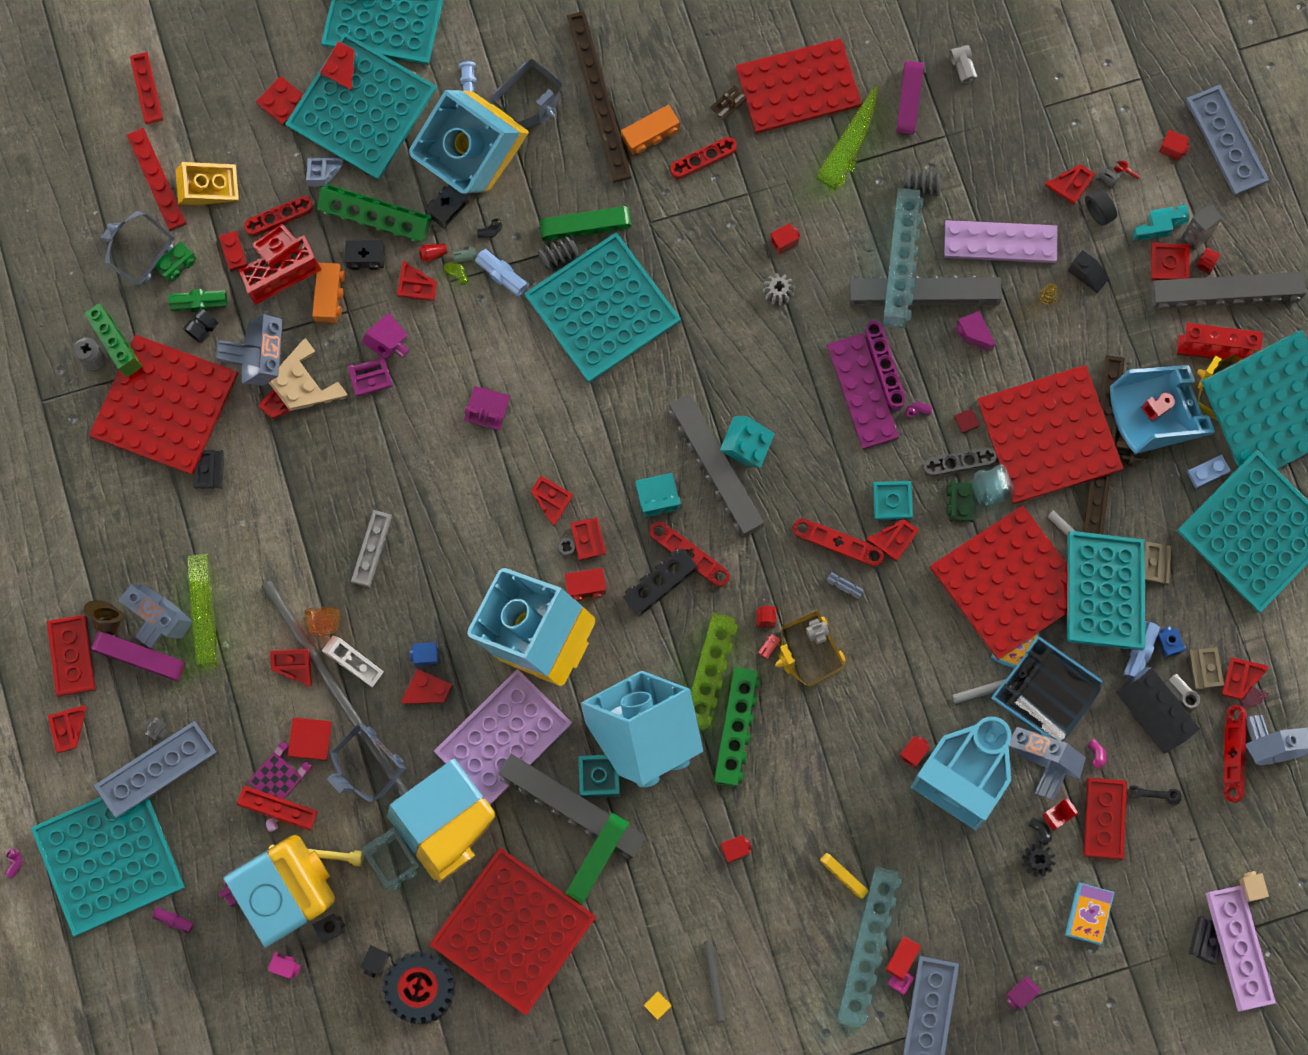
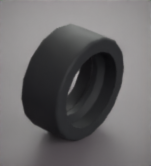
M1099 188L1086 195V207L1098 224L1105 226L1117 218L1116 207L1104 190Z

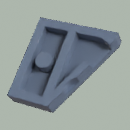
M308 158L307 186H326L344 166V159Z

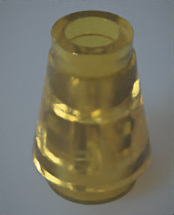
M1049 283L1041 289L1039 297L1043 303L1053 304L1058 299L1056 284Z

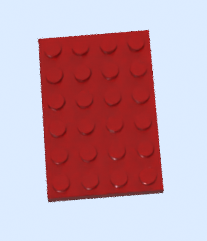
M841 38L736 65L743 94L747 97L746 104L755 134L862 106Z

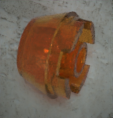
M321 607L314 609V611L313 608H307L303 617L308 632L310 634H317L318 637H327L329 634L336 633L342 618L340 608L336 609V607Z

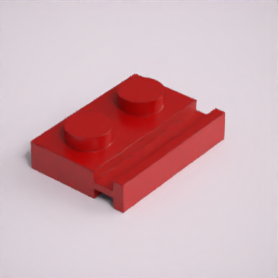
M598 517L571 523L579 561L606 555Z

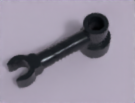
M1136 785L1129 786L1130 789L1138 791L1136 795H1129L1131 799H1137L1138 797L1165 799L1172 806H1176L1182 801L1181 792L1177 789L1157 791L1142 789ZM1173 793L1177 794V797L1174 799L1170 797Z

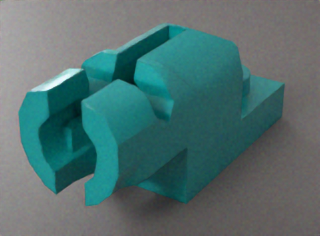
M1179 205L1175 208V211L1173 207L1151 211L1148 215L1149 226L1147 224L1137 226L1132 234L1133 242L1170 236L1174 227L1188 224L1189 211L1187 205Z

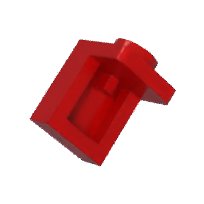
M1065 798L1042 814L1052 830L1055 831L1075 817L1078 812L1070 800Z

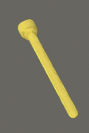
M308 849L309 853L316 851L319 858L349 861L353 866L359 867L363 863V851L355 850L350 853Z

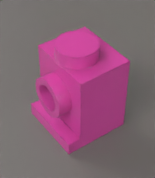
M274 952L268 971L292 980L294 976H298L301 965L294 962L295 958L286 955L280 958L281 954Z

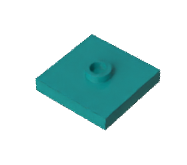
M911 481L873 482L874 521L913 520Z

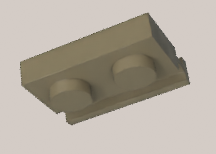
M1145 542V581L1163 583L1164 585L1169 584L1171 546Z
M1218 647L1190 650L1188 654L1194 689L1223 687L1224 682Z

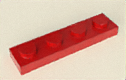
M148 52L130 56L145 124L164 121Z
M247 786L243 787L237 800V806L309 831H311L318 815L317 810Z

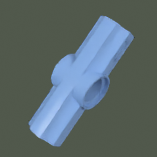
M487 249L482 250L477 255L475 262L487 271L497 284L504 285L516 296L521 295L525 291L528 284L514 273L509 264L503 260L500 261Z
M1145 621V649L1143 651L1131 649L1130 659L1123 674L1127 678L1132 679L1149 662L1154 650L1153 645L1160 629L1157 624Z

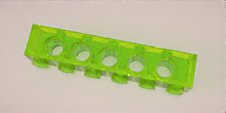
M713 612L691 690L694 710L698 705L706 708L703 714H698L695 711L698 729L701 732H705L706 727L710 728L713 718L709 716L711 709L715 710L718 698H715L716 690L720 691L723 682L720 679L721 672L726 671L728 661H725L727 653H731L733 646L730 639L732 635H736L738 624H735L736 618ZM724 632L727 637L724 640H719L716 638V634ZM713 650H718L722 655L719 658H713L710 653ZM712 668L716 671V675L709 677L705 671ZM703 687H709L711 693L703 695L700 690Z

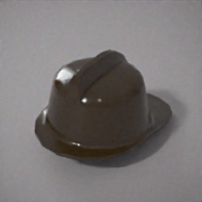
M102 600L89 601L84 605V612L92 618L97 631L115 635L116 630L120 626V621L125 617L123 612Z

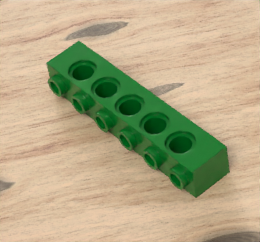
M329 184L321 188L317 209L326 215L334 214L340 216L343 220H354L359 225H370L379 231H390L395 236H406L415 242H421L428 236L432 218L428 214ZM336 200L342 203V207L336 204ZM353 205L357 206L360 212H356ZM371 211L376 212L377 218L371 215ZM388 216L393 217L395 223L390 222ZM406 222H410L413 228H408Z
M734 668L714 784L737 788L738 783L742 784L744 772H740L741 764L746 763L747 753L743 751L744 746L749 745L750 734L747 733L748 726H752L754 717L750 712L751 707H755L757 701L754 689H759L761 678L757 676L758 671ZM744 685L748 686L750 692L742 694L739 688ZM742 704L747 710L744 713H739L736 711V706ZM739 723L743 726V730L735 732L732 726ZM736 742L739 744L740 749L738 751H731L729 744ZM732 761L737 767L735 770L730 771L726 768L725 764Z

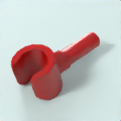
M1125 160L1116 162L1120 166L1113 168L1117 173L1124 171L1136 179L1140 177V175L1128 168V163Z

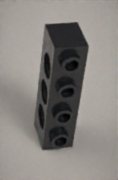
M683 548L673 551L670 554L671 558L669 560L660 562L655 566L656 570L653 573L645 574L637 586L632 585L625 591L626 595L623 598L639 617L699 569ZM679 564V571L675 574L671 573V566ZM659 576H663L665 579L664 584L661 586H657L655 583L656 578ZM648 588L650 591L649 596L642 598L640 595L641 591Z

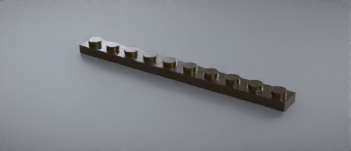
M585 11L567 15L568 24L613 183L631 179L630 169Z
M1106 355L1099 402L1115 442L1117 424L1111 405L1110 386L1123 375L1125 358ZM1110 475L1089 481L1083 528L1085 533L1103 535Z

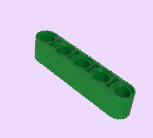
M625 206L548 217L539 221L543 241L564 239L566 236L571 238V235L572 237L620 231L632 227L629 207Z
M612 812L565 894L583 904L629 825L628 821Z

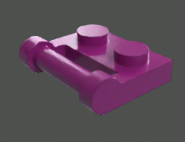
M379 356V359L358 365H347L356 397L393 387L386 360L382 356ZM378 366H381L382 368L377 371L356 376L357 372H361Z

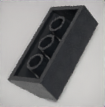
M1152 667L1142 669L1116 691V694L1163 753L1184 743L1200 730L1199 726Z

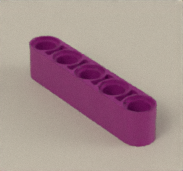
M873 320L866 326L865 339L888 407L891 411H899L903 408L905 394L883 326L879 321ZM874 328L878 331V333L871 334L869 332V329ZM882 346L884 351L879 352L874 347ZM887 363L890 367L883 369L880 364ZM892 380L895 385L888 386L886 381ZM899 398L901 403L895 404L891 399Z
M98 631L91 648L92 651L178 682L186 665L185 662L100 631Z

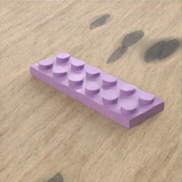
M946 220L944 258L1056 263L1057 225Z
M1243 885L1205 893L1238 1012L1276 1003Z

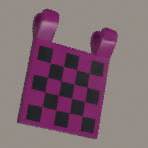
M281 742L248 782L258 791L285 799L303 777L312 770V766L305 762L298 771L293 769L281 758L289 749L287 743Z

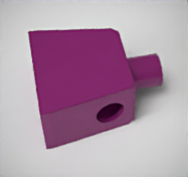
M389 313L365 332L362 344L384 358H389L396 353L403 359L410 351L404 346L407 333Z

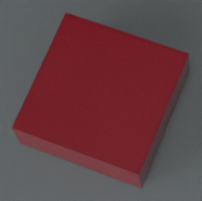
M972 408L954 415L961 434L979 427V422Z

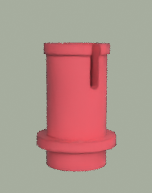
M773 634L766 637V642L758 651V654L767 660L776 646L780 645L779 642L781 641Z

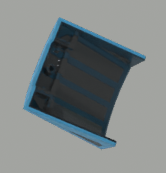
M1037 636L1027 649L1026 654L991 699L1033 732L1064 742L1101 691L1103 681Z

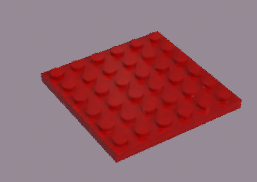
M135 334L130 347L143 367L129 377H126L120 370L118 371L89 436L193 475L239 373L230 368Z
M1086 365L977 398L1013 505L1111 475L1124 469Z
M1023 505L929 567L997 660H1000L1067 615L1068 564Z
M499 848L432 940L430 946L527 1016L594 922L596 916L505 850Z

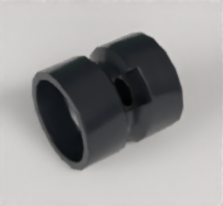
M199 308L193 316L194 320H189L183 327V330L194 340L202 344L209 336L208 332H212L219 323L208 312Z

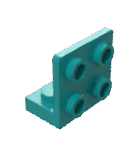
M672 473L636 480L643 518L681 510V502Z

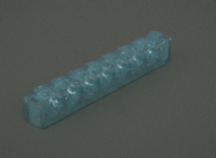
M898 188L883 326L906 328V322L911 320L912 310H908V305H912L913 294L910 293V289H914L915 278L911 276L912 272L915 273L917 263V261H913V257H917L918 245H915V240L919 241L920 230L916 228L921 223L922 215L918 213V209H922L923 198H920V190Z
M878 866L874 868L836 1020L837 1024L855 1029H861V1025L865 1026L868 1014L864 1013L866 1006H870L872 994H869L871 986L875 987L877 975L874 974L875 968L880 967L882 955H879L881 947H885L887 936L884 935L885 928L890 927L892 917L889 916L890 908L894 909L897 897L893 896L895 889L899 890L901 878L898 877L899 872ZM886 885L889 888V894L882 895L879 892V886ZM876 904H881L884 907L883 914L875 913L874 906ZM872 923L877 924L880 928L879 933H871L869 925ZM866 943L874 945L875 951L873 953L865 951L864 945ZM860 963H868L870 971L868 973L861 972L859 968ZM856 982L864 983V992L859 993L855 990L854 985ZM852 1001L860 1004L859 1012L850 1010V1003Z

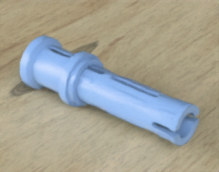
M471 61L459 64L462 74L460 83L463 85V91L474 92V85L477 82L476 77H474L476 64Z

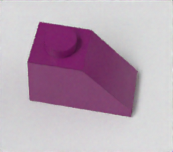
M980 311L958 320L956 331L959 337H963L964 342L988 351L994 349L995 342Z
M1026 976L1005 995L1008 998L1006 1002L1014 1010L1016 1008L1021 1010L1041 990Z

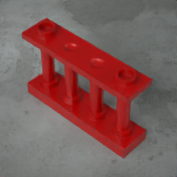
M1186 323L1185 335L1178 336L1176 355L1214 359L1217 356L1223 361L1235 355L1243 360L1253 355L1254 351L1262 350L1263 332Z

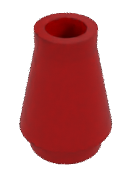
M445 243L426 244L418 248L422 262L426 261L428 263L447 254Z

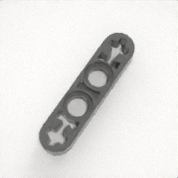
M982 448L934 457L925 461L923 471L927 476L935 477L988 467L995 463L997 454L992 448ZM986 453H988L989 456H992L990 461H988L987 458H984L980 460V463H978L977 454H979V458L984 457ZM972 456L975 462L972 465H967L964 462V458ZM952 459L955 461L956 467L950 469L946 467L945 462ZM939 461H942L943 470H941V467H936L934 472L931 469H927L930 463L933 466H939Z

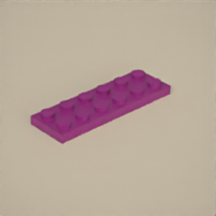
M863 333L827 344L862 450L899 439Z

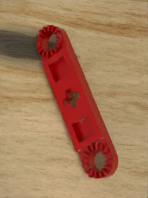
M804 518L796 520L793 524V533L800 539L872 567L879 566L883 561L884 554L879 547ZM805 524L808 530L806 533H800L797 531V526ZM840 538L843 545L836 547L833 540ZM869 553H878L879 560L875 562L870 560L868 557Z
M658 521L651 525L649 533L654 541L670 553L682 548L688 552L693 550L694 557L692 559L699 567L696 571L717 587H724L728 584L730 580L729 571L665 523ZM656 527H662L665 532L663 535L657 536L653 531ZM722 572L726 578L724 581L719 582L715 580V574Z
M1231 705L1225 714L1223 795L1227 801L1238 803L1244 797L1246 710L1241 706ZM1238 710L1240 716H1238L1237 720H1234L1233 714ZM1235 751L1238 752L1237 755L1232 756V753H1234ZM1233 788H1236L1238 792H1236V796L1232 797L1231 791Z

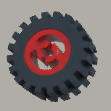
M419 951L413 954H404V957L395 960L396 963L393 966L390 965L388 968L389 972L384 977L385 985L383 986V992L385 993V1002L397 1017L406 1022L428 1024L431 1021H436L442 1014L444 1015L447 1012V1008L453 1003L455 980L453 979L452 972L441 959L430 953H421ZM417 973L428 975L432 981V986L429 987L426 981L421 980V986L424 989L419 990L418 996L424 997L427 993H430L429 998L423 1002H412L405 993V990L409 989L410 993L416 996L417 990L414 989V986L419 984L420 979L415 978L409 983L408 979Z

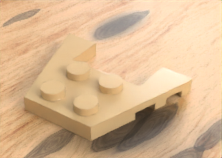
M306 338L280 365L278 377L269 382L289 411L311 407L322 402L329 403L336 399L343 400L348 396L339 382L321 390L303 367L301 362L315 355V350Z

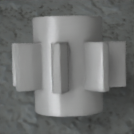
M819 619L810 621V627L806 628L809 640H816L817 644L825 642V636L829 635L825 621L821 623Z

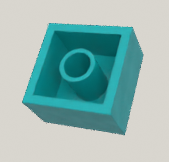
M734 416L720 451L747 468H761L775 433L748 416Z
M579 756L580 796L582 798L620 797L619 775L607 756Z

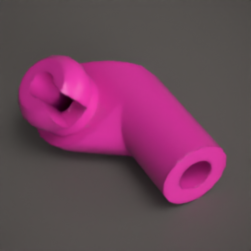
M1094 738L1088 746L1095 753V759L1092 761V764L1095 768L1099 769L1106 764V750Z

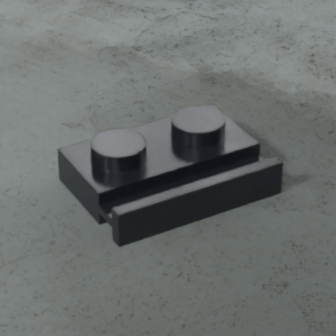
M203 450L200 461H198L194 470L195 489H223V450Z
M1203 916L1197 917L1189 954H1193L1196 958L1215 965L1218 962L1221 948L1214 923Z

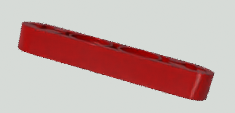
M725 137L674 161L670 168L672 177L675 179L685 178L733 155L736 151V141L731 137ZM726 143L728 145H731L730 150L728 148H725ZM713 150L717 153V156L709 158L706 153ZM697 158L700 160V164L693 166L690 164V160ZM676 167L682 168V173L676 171Z
M301 196L253 216L245 221L244 229L249 236L255 237L274 229L281 223L284 225L308 215L313 210L312 200L307 196ZM305 202L307 204V208L304 209L303 207H301V203ZM295 205H296V207H297V209H298V212H297V213H296V211H295V208L293 207V206H295ZM291 209L292 214L289 217H285L282 215L283 210ZM274 216V223L267 224L265 222L266 217ZM259 220L262 221L264 227H261ZM254 224L256 230L252 231L250 225Z

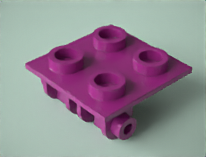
M474 386L469 404L465 408L463 421L500 431L511 395Z

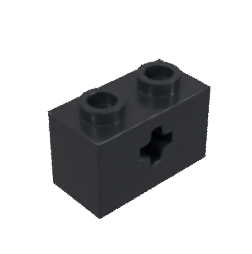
M451 185L444 186L440 190L439 196L428 203L427 214L431 215V219L445 229L469 203L468 196L460 193Z
M345 241V264L347 268L351 270H360L361 268L379 270V268H384L385 246L383 241Z

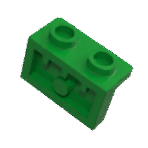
M180 241L159 259L154 268L169 283L172 280H176L184 269L190 268L197 258Z

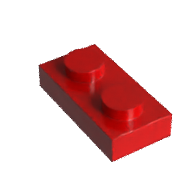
M237 231L220 235L219 239L230 272L247 266L248 264Z

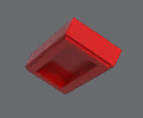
M904 936L885 971L902 981L921 946Z

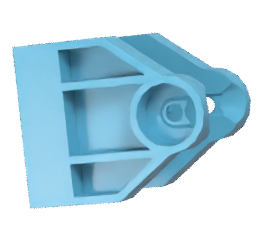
M986 717L974 726L943 736L910 788L976 831L986 821L1011 782L1009 757L1011 730L1008 724L998 717Z

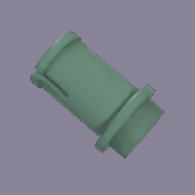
M469 247L467 250L453 252L456 264L469 260L473 262L477 258L476 248Z

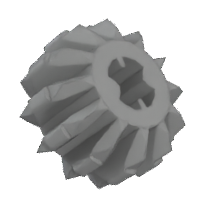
M778 273L775 274V278L769 276V281L764 282L766 288L763 289V293L767 294L765 299H772V305L778 301V304L781 306L783 301L788 303L789 297L792 298L794 296L792 291L795 290V286L791 285L792 279L786 280L785 274L782 278L779 277Z

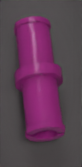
M159 907L156 908L152 918L167 924L171 929L174 927L187 934H190L194 922L179 917L177 913L172 914Z

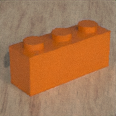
M667 105L621 130V138L632 155L640 154L650 145H657L663 138L671 137L678 133L680 121L670 105Z
M319 263L322 270L317 272L312 316L315 322L337 323L338 317H341L342 313L339 301L343 299L341 282L345 281V270H342L341 264Z

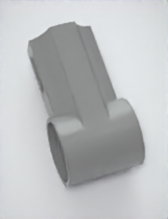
M969 45L950 49L951 62L956 66L961 83L967 84L976 80L977 75L972 63V53Z
M1178 674L1172 676L1165 683L1187 712H1192L1199 705L1200 696L1198 693L1192 691ZM1185 698H1192L1195 704L1188 705Z

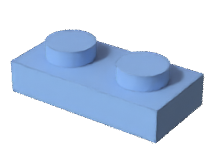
M1220 455L1188 470L1187 474L1197 489L1230 473L1231 470L1224 457Z

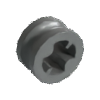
M564 538L559 542L558 550L560 554L565 557L574 554L575 543L572 539ZM569 543L571 550L563 551L562 545Z

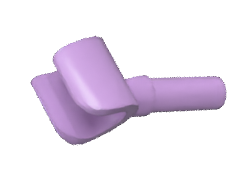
M268 819L266 822L268 831L271 832L278 829L277 822L280 820Z

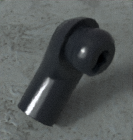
M494 218L488 228L477 229L478 238L495 237L502 229L501 220Z
M1033 817L1029 826L1039 831V843L1044 844V846L1048 845L1052 840L1049 826Z

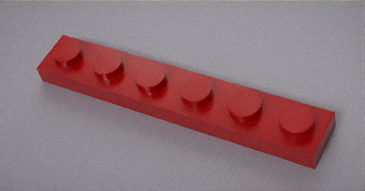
M141 128L127 134L169 231L187 225L145 129Z

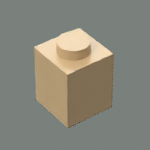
M1256 871L1245 873L1244 878L1239 880L1240 885H1243L1247 902L1269 897L1262 873L1257 875Z

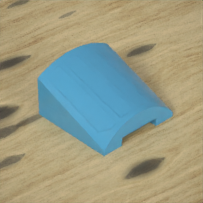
M1189 365L1131 369L1110 386L1111 405L1117 427L1123 439L1135 454L1215 433L1209 415L1203 416L1191 385L1195 382ZM1163 393L1171 394L1175 399L1174 406L1151 422L1141 406L1152 397L1156 400Z

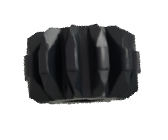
M1041 843L1038 848L1036 844H1032V850L1030 848L1025 849L1028 855H1022V859L1027 860V862H1024L1022 866L1030 867L1026 871L1028 874L1034 870V877H1037L1039 872L1044 877L1046 876L1045 870L1049 873L1052 872L1050 866H1054L1056 862L1050 860L1055 857V854H1048L1051 850L1050 847L1043 850L1044 844ZM1040 856L1043 864H1036L1034 857L1038 858Z

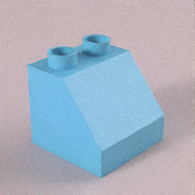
M641 670L581 702L585 724L618 775L636 782L639 787H650L657 784L660 780L659 776L669 770H680L690 764L689 759L703 752L689 688Z

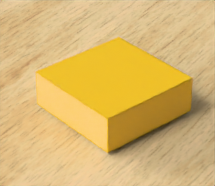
M658 991L644 1004V1007L657 1020L672 1006Z

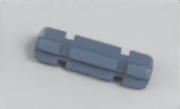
M831 573L827 578L829 584H835L838 589L847 594L851 593L856 599H859L863 593V589L858 586L854 587V584L842 577L838 578V575Z

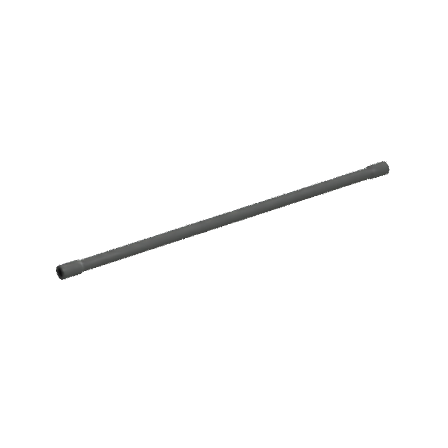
M272 581L264 583L261 586L270 601L273 602L302 648H310L311 662L353 726L356 727L358 724L365 726L280 597V593ZM362 729L358 732L388 779L391 780L396 774L394 768L380 747ZM398 778L393 786L401 797L408 790L401 779Z

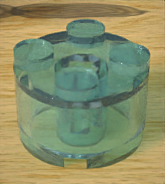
M1004 465L995 466L989 471L980 470L974 474L975 478L971 481L979 505L984 502L985 506L997 504L1006 500V495L1009 494L1011 497L1015 493L1008 470L1004 468Z

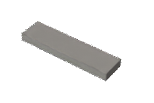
M373 510L351 583L370 588L392 519L391 514Z

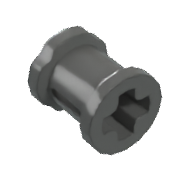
M1105 165L1096 180H1102L1113 189L1121 175L1113 173Z

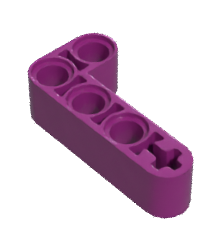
M905 61L896 133L915 135L924 69L923 62Z

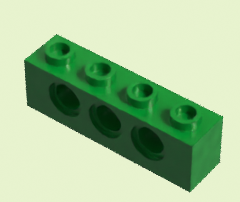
M98 303L84 313L117 368L126 377H129L143 367L108 310Z

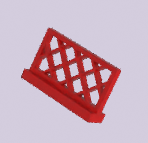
M305 235L296 239L300 245L304 243L302 249H296L278 263H281L279 269L274 268V266L271 268L269 266L263 267L266 262L262 258L239 269L246 286V291L255 305L322 270ZM293 254H298L295 260L290 259ZM254 270L252 276L245 275L246 273ZM260 271L265 272L262 277H257Z

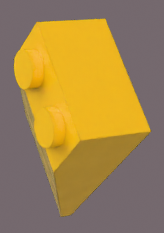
M181 162L175 169L178 205L197 206L239 200L236 165Z

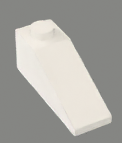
M332 636L322 650L332 660L371 687L375 685L384 672L339 637Z

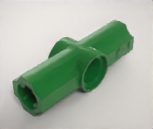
M194 289L189 293L169 294L168 297L170 311L190 310L197 312L199 308L206 311L212 308H226L228 305L226 290L206 292L203 289Z

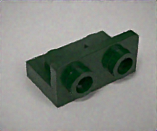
M951 480L950 485H947L946 496L950 497V504L946 506V515H950V521L973 522V483H957L956 480Z

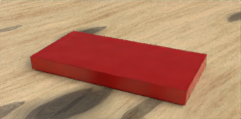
M83 614L47 621L56 696L61 697L95 691L96 686L87 616Z
M1087 778L1083 857L1124 859L1127 781Z

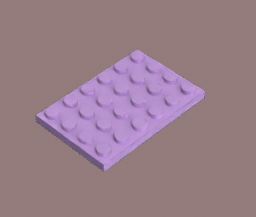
M517 669L434 752L445 763L455 758L483 795V799L485 798L491 806L510 787L500 780L499 772L511 753L532 765L572 725V722Z

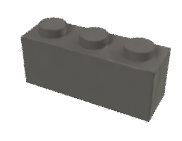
M1208 204L1191 219L1182 236L1184 243L1190 244L1193 250H1196L1212 236L1222 219V216L1211 204Z

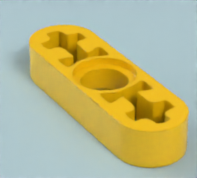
M825 853L820 862L856 896L863 899L869 891L831 855Z

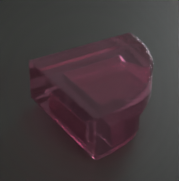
M1253 687L1245 696L1242 705L1256 706L1262 703L1269 693Z

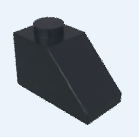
M1084 250L1079 253L1068 269V272L1096 293L1109 280L1099 262Z

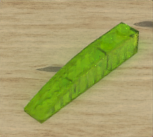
M877 85L873 87L817 174L818 181L835 191L838 186H843L847 179V172H852L857 163L855 160L864 144L873 117L878 91Z
M208 554L188 556L189 592L196 664L200 669L220 666Z

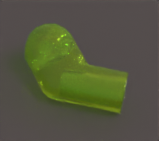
M453 262L444 265V271L457 276L460 285L469 282L462 265Z

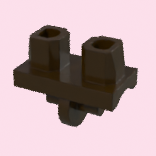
M734 85L711 105L710 109L724 121L747 100V97Z
M1120 435L1115 445L1118 454H1122L1121 459L1128 460V466L1131 467L1133 462H1141V458L1148 459L1151 450L1135 454L1127 445L1122 435Z

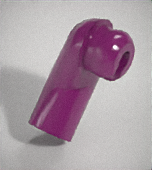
M914 402L906 407L905 415L909 418L919 413L930 415L933 407L920 402Z
M10 848L6 852L10 866L4 874L13 879L23 862L20 852L17 849Z

